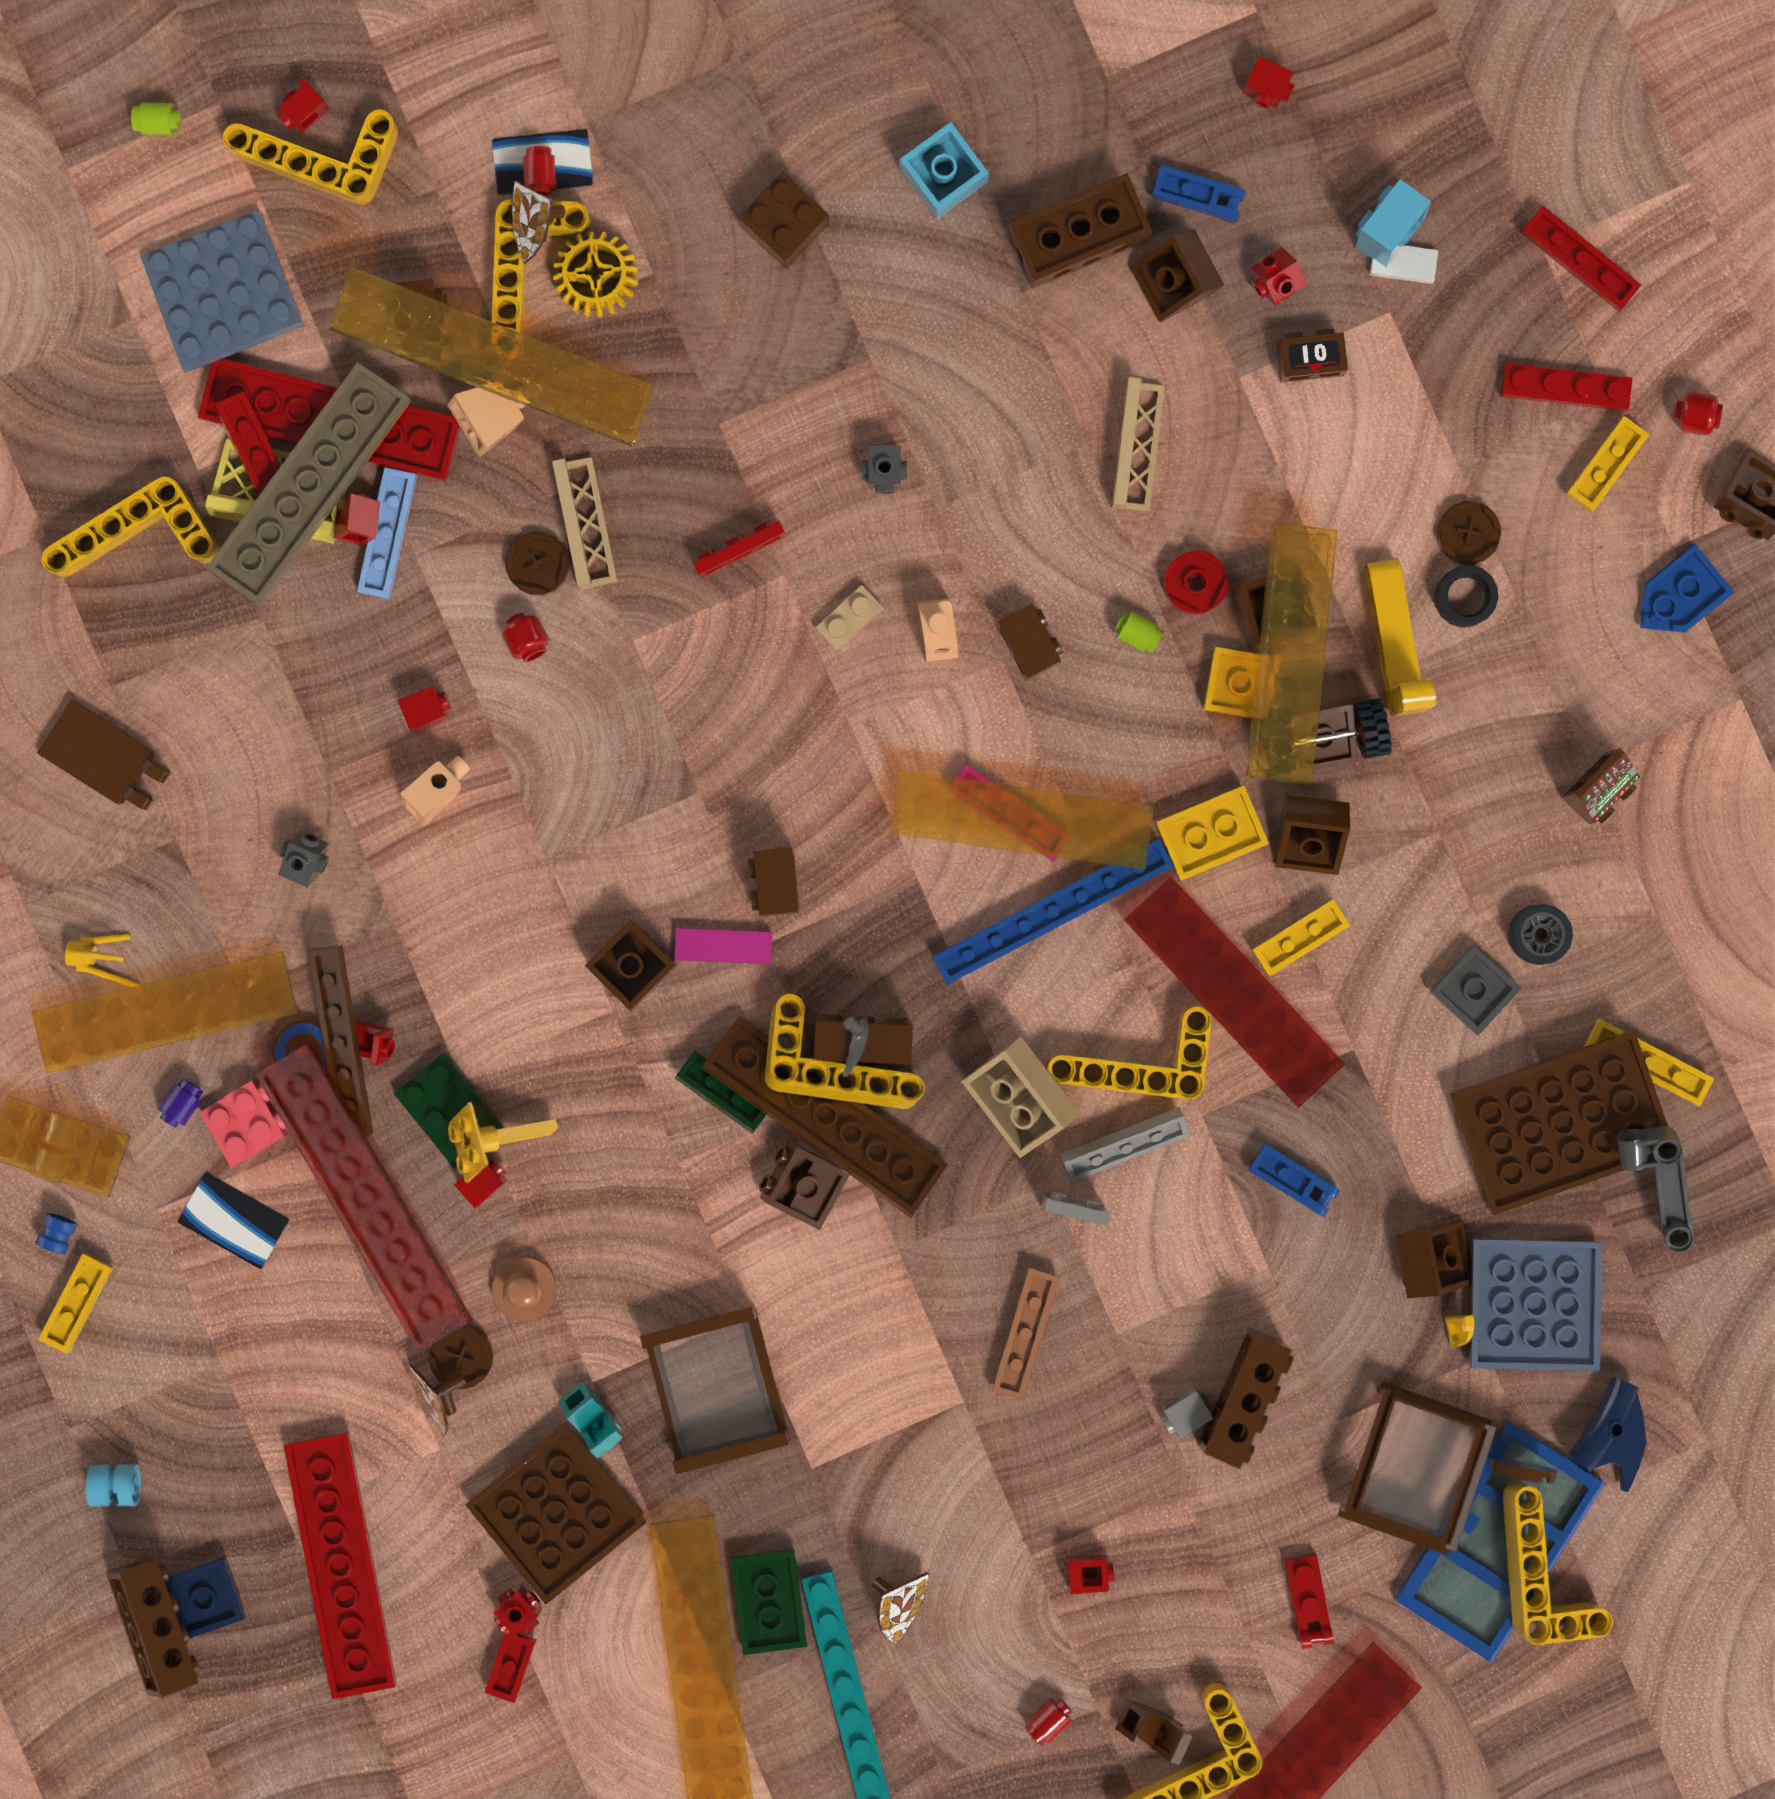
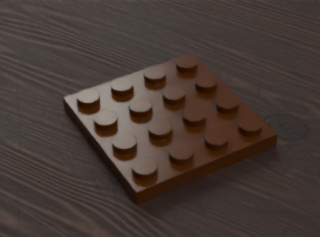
M567 1422L557 1428L465 1504L545 1605L647 1522Z

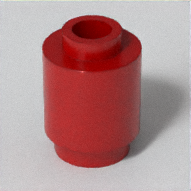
M533 146L527 148L526 155L523 157L524 185L543 195H549L550 190L557 187L555 156L552 155L550 147Z
M1050 1697L1028 1719L1029 1723L1025 1726V1729L1040 1746H1043L1046 1742L1051 1743L1073 1722L1070 1718L1073 1712L1061 1698L1055 1701Z

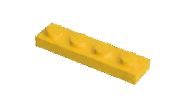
M1598 1019L1584 1047L1626 1032ZM1638 1039L1653 1084L1700 1107L1715 1078Z

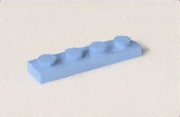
M384 467L377 501H380L377 535L375 539L367 544L357 592L360 594L388 600L391 598L416 485V474Z

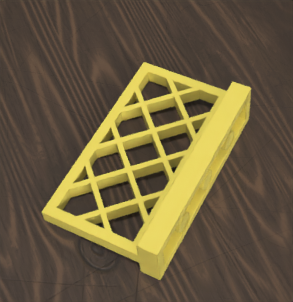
M226 439L211 495L208 494L205 507L211 517L239 523L255 502L250 495L254 488L252 485L245 487L238 475L245 471L243 466L241 465L234 469L229 462L234 447L230 439ZM273 449L278 462L282 465L284 463L282 460L285 461L290 453ZM227 467H229L231 472L226 474ZM234 477L243 489L233 496L220 494L223 484ZM244 496H247L249 500H245V499H241V498L244 497ZM337 504L332 509L331 517L323 521L311 539L335 543L336 538H333Z

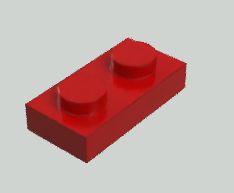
M509 1632L504 1633L484 1693L515 1703L537 1639L520 1633L515 1637Z

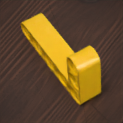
M378 109L369 113L348 164L238 123L231 124L223 132V143L230 153L239 160L352 203L364 205L372 201L376 194L398 137V127L392 116L385 110ZM378 123H389V128L385 133L377 134L374 132ZM246 136L247 141L244 146L240 148L233 147L234 140L237 137ZM267 148H277L273 158H263V153ZM370 151L378 153L377 159L373 163L363 162V157L366 153ZM304 158L307 160L303 169L298 171L292 169L293 163L297 159ZM330 169L336 170V176L332 181H322L324 172ZM355 182H366V187L362 192L353 193L351 191Z
M513 199L505 200L499 204L495 219L491 345L498 357L504 361H514L519 358L523 351L526 263H523L519 250L514 255L508 256L503 254L505 245L516 243L513 224L504 222L505 215L512 211ZM553 201L552 205L564 206L565 216L564 218L550 220L547 237L576 238L577 234L584 236L588 233L591 227V219L584 205L571 201ZM578 213L584 216L582 223L578 226H571L567 223L568 218L572 214ZM508 274L518 277L516 284L512 287L502 286V279ZM506 306H514L516 314L510 319H503L500 316L502 309ZM507 337L515 339V345L511 350L503 351L499 349L502 339Z
M160 477L48 546L42 554L41 562L47 571L59 577L71 576L162 518L166 519L186 553L200 563H210L219 551V544L185 489L172 478ZM168 486H174L175 494L173 498L163 501V490ZM146 503L148 506L147 513L141 518H136V506ZM184 513H191L192 521L190 525L180 528L178 524L180 516ZM113 520H119V531L116 534L109 535V523ZM88 536L92 537V548L89 551L82 552V540ZM201 540H208L209 548L207 552L197 555L195 551L196 544ZM64 553L66 562L62 568L56 569L54 567V559L58 554Z
M1398 558L1366 563V582L1391 717L1425 712L1436 705L1435 689L1431 678H1420L1400 561Z
M786 994L777 1001L771 1013L765 1067V1082L772 1090L899 1109L913 1107L923 1096L925 1085L918 1075L857 1065L846 1077L850 1080L852 1088H843L838 1082V1077L843 1076L846 1064L800 1058L805 1006L802 999L794 994ZM787 1006L793 1009L795 1017L789 1018L783 1015L781 1007ZM778 1038H788L792 1043V1048L786 1049L780 1046ZM774 1069H785L789 1078L784 1080L778 1078ZM806 1073H816L820 1078V1083L813 1084L809 1082ZM869 1082H879L883 1092H874L870 1088ZM907 1085L912 1088L914 1097L905 1096L901 1091V1086Z
M1197 1006L1189 1007L1181 1013L1174 1068L1059 1054L1052 1056L1047 1061L1046 1070L1056 1083L1194 1099L1202 1093L1204 1088L1211 1016L1207 1010ZM1193 1012H1199L1204 1019L1202 1027L1198 1030H1192L1187 1024L1188 1016ZM1194 1043L1199 1047L1200 1055L1197 1060L1189 1062L1185 1059L1183 1051L1187 1045ZM1058 1060H1065L1069 1065V1073L1063 1078H1057L1052 1073V1066ZM1090 1064H1097L1101 1069V1076L1095 1082H1089L1084 1077V1070ZM1121 1068H1129L1133 1074L1132 1081L1126 1086H1121L1116 1081V1074ZM1159 1071L1164 1076V1084L1161 1088L1153 1090L1148 1085V1077L1151 1073ZM1191 1075L1196 1081V1087L1193 1092L1185 1094L1180 1089V1081L1183 1077Z
M1520 1481L1509 1483L1503 1491V1509L1514 1632L1519 1637L1535 1645L1606 1636L1613 1626L1612 1616L1607 1610L1590 1602L1557 1606L1550 1605L1541 1493L1533 1486ZM1523 1491H1526V1500L1522 1505H1519V1496ZM1528 1523L1529 1531L1524 1537H1521V1529ZM1531 1556L1530 1566L1524 1569V1560ZM1533 1588L1534 1595L1532 1599L1526 1601L1527 1592ZM1596 1613V1621L1590 1626L1589 1619ZM1566 1617L1565 1627L1559 1630L1560 1620ZM1536 1620V1628L1529 1634V1625Z
M1212 1683L1205 1687L1202 1692V1701L1225 1749L1122 1799H1153L1157 1795H1163L1167 1799H1208L1259 1773L1262 1767L1261 1756L1226 1686L1221 1683ZM1216 1694L1226 1696V1701L1221 1707H1212L1210 1705L1211 1698ZM1231 1723L1238 1724L1240 1730L1235 1736L1230 1737L1224 1734V1729L1227 1725ZM1243 1753L1254 1755L1252 1763L1246 1766L1238 1764V1758ZM1214 1767L1225 1769L1223 1777L1217 1780L1211 1779L1209 1772ZM1193 1781L1196 1783V1788L1193 1792L1186 1794L1180 1791V1786L1184 1782Z

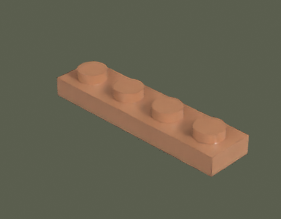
M1028 1267L993 1383V1392L1023 1400L1060 1276Z

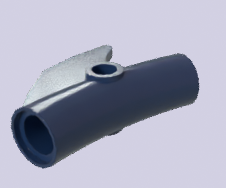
M1611 1377L1596 1413L1581 1437L1567 1453V1456L1578 1468L1589 1474L1599 1466L1615 1463L1619 1468L1620 1489L1628 1492L1639 1470L1647 1443L1644 1417L1637 1393L1639 1387Z

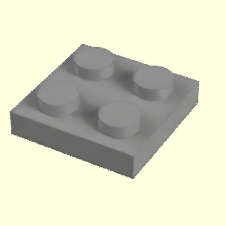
M1052 1190L1051 1196L1043 1194L1041 1202L1043 1211L1107 1226L1110 1213L1103 1208L1104 1204L1101 1201L1083 1197L1082 1203L1072 1201L1071 1194Z

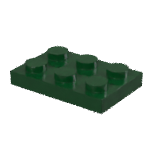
M442 1053L393 1093L453 1168L457 1166L456 1158L458 1154L455 1143H452L449 1138V1122L469 1102H472L478 1128L493 1125L498 1130L505 1127L445 1053Z
M795 1548L731 1557L743 1655L807 1647Z

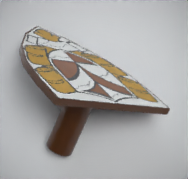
M515 181L512 204L513 229L522 261L527 263L536 256L543 243L546 242L550 219L564 218L565 208L563 205H552L553 200Z
M410 1364L409 1366L421 1397L442 1436L448 1433L447 1416L453 1415L457 1411L451 1392L462 1387L466 1382L461 1373H458L432 1387L414 1365Z
M928 1572L896 1587L891 1586L881 1577H877L872 1583V1587L880 1593L877 1613L879 1629L884 1637L894 1644H897L908 1630L920 1609L927 1588Z

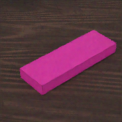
M676 928L675 960L771 964L772 932Z

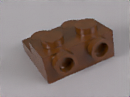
M1749 449L1741 458L1731 479L1725 484L1714 508L1720 511L1719 514L1723 520L1732 523L1737 521L1745 526L1747 533L1755 539L1764 538L1769 540L1775 534V465Z
M789 1141L787 1147L781 1146L777 1151L774 1159L777 1165L772 1175L767 1174L763 1177L759 1186V1191L762 1192L759 1198L765 1203L820 1230L850 1174L811 1151Z

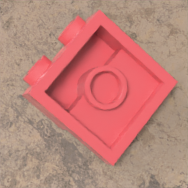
M257 1080L248 1082L199 1112L231 1168L289 1135L285 1129L288 1127L285 1117L279 1110L275 1112L269 1102L272 1099L270 1091L264 1083L259 1084Z

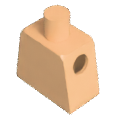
M495 381L457 393L447 406L480 457L520 425L524 417L519 409L530 404V397L523 387H519L509 393L502 381Z
M943 598L917 602L926 662L958 658V644L951 599Z
M456 756L446 766L440 761L435 762L400 793L402 805L424 827L461 791L459 780L470 770L469 766L459 756ZM436 782H443L446 786L435 788L433 785Z

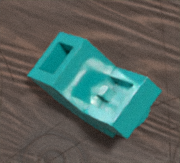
M584 1381L558 1401L567 1420L582 1433L590 1451L597 1458L611 1450L623 1438L619 1431L621 1426L614 1415Z

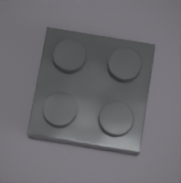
M1472 945L1429 992L1475 1035L1479 1036L1522 988L1475 945Z

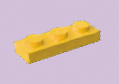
M1623 416L1565 495L1590 513L1594 512L1650 434Z
M1331 899L1251 951L1267 976L1270 977L1351 925L1335 900Z
M83 1253L38 1340L65 1354L70 1353L114 1267L88 1253Z

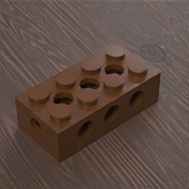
M1128 173L1012 220L1008 226V233L1032 289L1150 240L1152 234L1151 227ZM1105 214L1113 215L1117 222L1107 224L1102 220L1101 216ZM1081 226L1086 229L1088 234L1077 236L1072 232V228ZM1051 238L1058 243V246L1050 249L1045 247L1042 241Z
M1248 1328L1211 1413L1213 1420L1206 1424L1198 1445L1204 1454L1238 1469H1241L1243 1462L1249 1463L1255 1446L1251 1444L1256 1432L1262 1433L1268 1416L1264 1415L1269 1403H1275L1281 1386L1277 1385L1281 1374L1288 1373L1294 1356L1290 1355L1292 1349L1284 1342L1253 1328ZM1266 1363L1265 1371L1262 1374L1255 1375L1256 1367L1259 1364ZM1253 1393L1251 1402L1247 1404L1241 1403L1246 1394ZM1241 1423L1240 1429L1236 1433H1228L1233 1424Z
M141 1558L106 1572L146 1694L163 1698L199 1683L196 1674L200 1673L199 1666L193 1655L189 1656L186 1643H189L188 1633L184 1625H179L175 1613L179 1611L174 1595L172 1593L168 1594L165 1582L168 1581V1575L163 1563H158L157 1559ZM146 1589L147 1597L143 1602L142 1593ZM156 1620L157 1628L155 1632H153L152 1627L154 1621ZM167 1651V1659L163 1662V1655Z

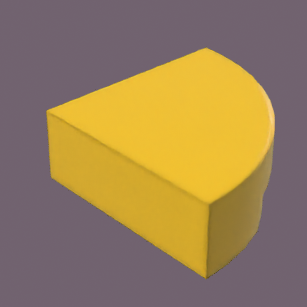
M1454 1314L1445 1317L1451 1348L1466 1345L1474 1333V1315Z

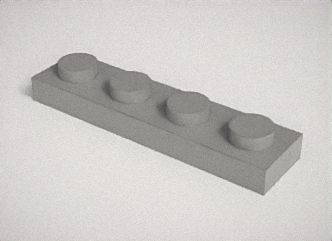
M1179 1107L1082 1146L1075 1147L1060 1155L1069 1180L1072 1183L1187 1138L1190 1135L1184 1115Z

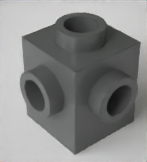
M869 445V460H862V480H869V488L875 489V493H894V489L901 488V480H907V461H901V445ZM886 467L890 471L887 473H882L880 469Z
M299 831L292 840L287 839L282 846L280 856L284 859L278 875L308 888L319 873L322 874L328 864L329 856L325 854L329 843L320 840L313 833Z

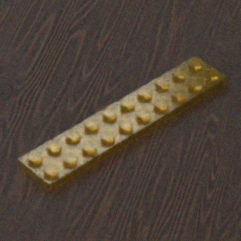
M353 267L348 269L328 329L631 447L635 445L654 386Z
M715 1515L651 1523L650 1528L687 1799H754Z

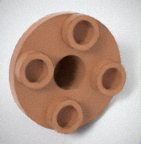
M530 1257L516 1258L504 1264L495 1275L492 1284V1295L497 1308L506 1317L519 1322H529L542 1317L552 1307L557 1294L556 1280L552 1270L543 1262Z

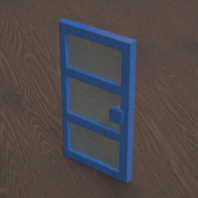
M1509 1421L1505 1422L1491 1444L1457 1551L1449 1550L1447 1556L1426 1548L1394 1598L1396 1602L1484 1657L1486 1661L1492 1663L1514 1630L1512 1626L1503 1509V1491L1505 1487L1511 1482L1520 1481L1533 1486L1541 1493L1549 1574L1605 1485L1601 1478H1596L1592 1474L1582 1471L1573 1462ZM1491 1459H1512L1554 1468L1557 1470L1556 1480L1552 1484L1547 1483L1546 1477H1543V1482L1539 1483L1507 1478V1476L1503 1475L1504 1470L1499 1469V1474H1494L1490 1470ZM1526 1491L1520 1494L1518 1499L1519 1505L1525 1502ZM1449 1513L1438 1528L1435 1536L1442 1537ZM1528 1523L1522 1527L1521 1537L1528 1533ZM1531 1556L1524 1560V1569L1530 1566ZM1533 1588L1527 1592L1526 1601L1532 1599L1534 1595Z

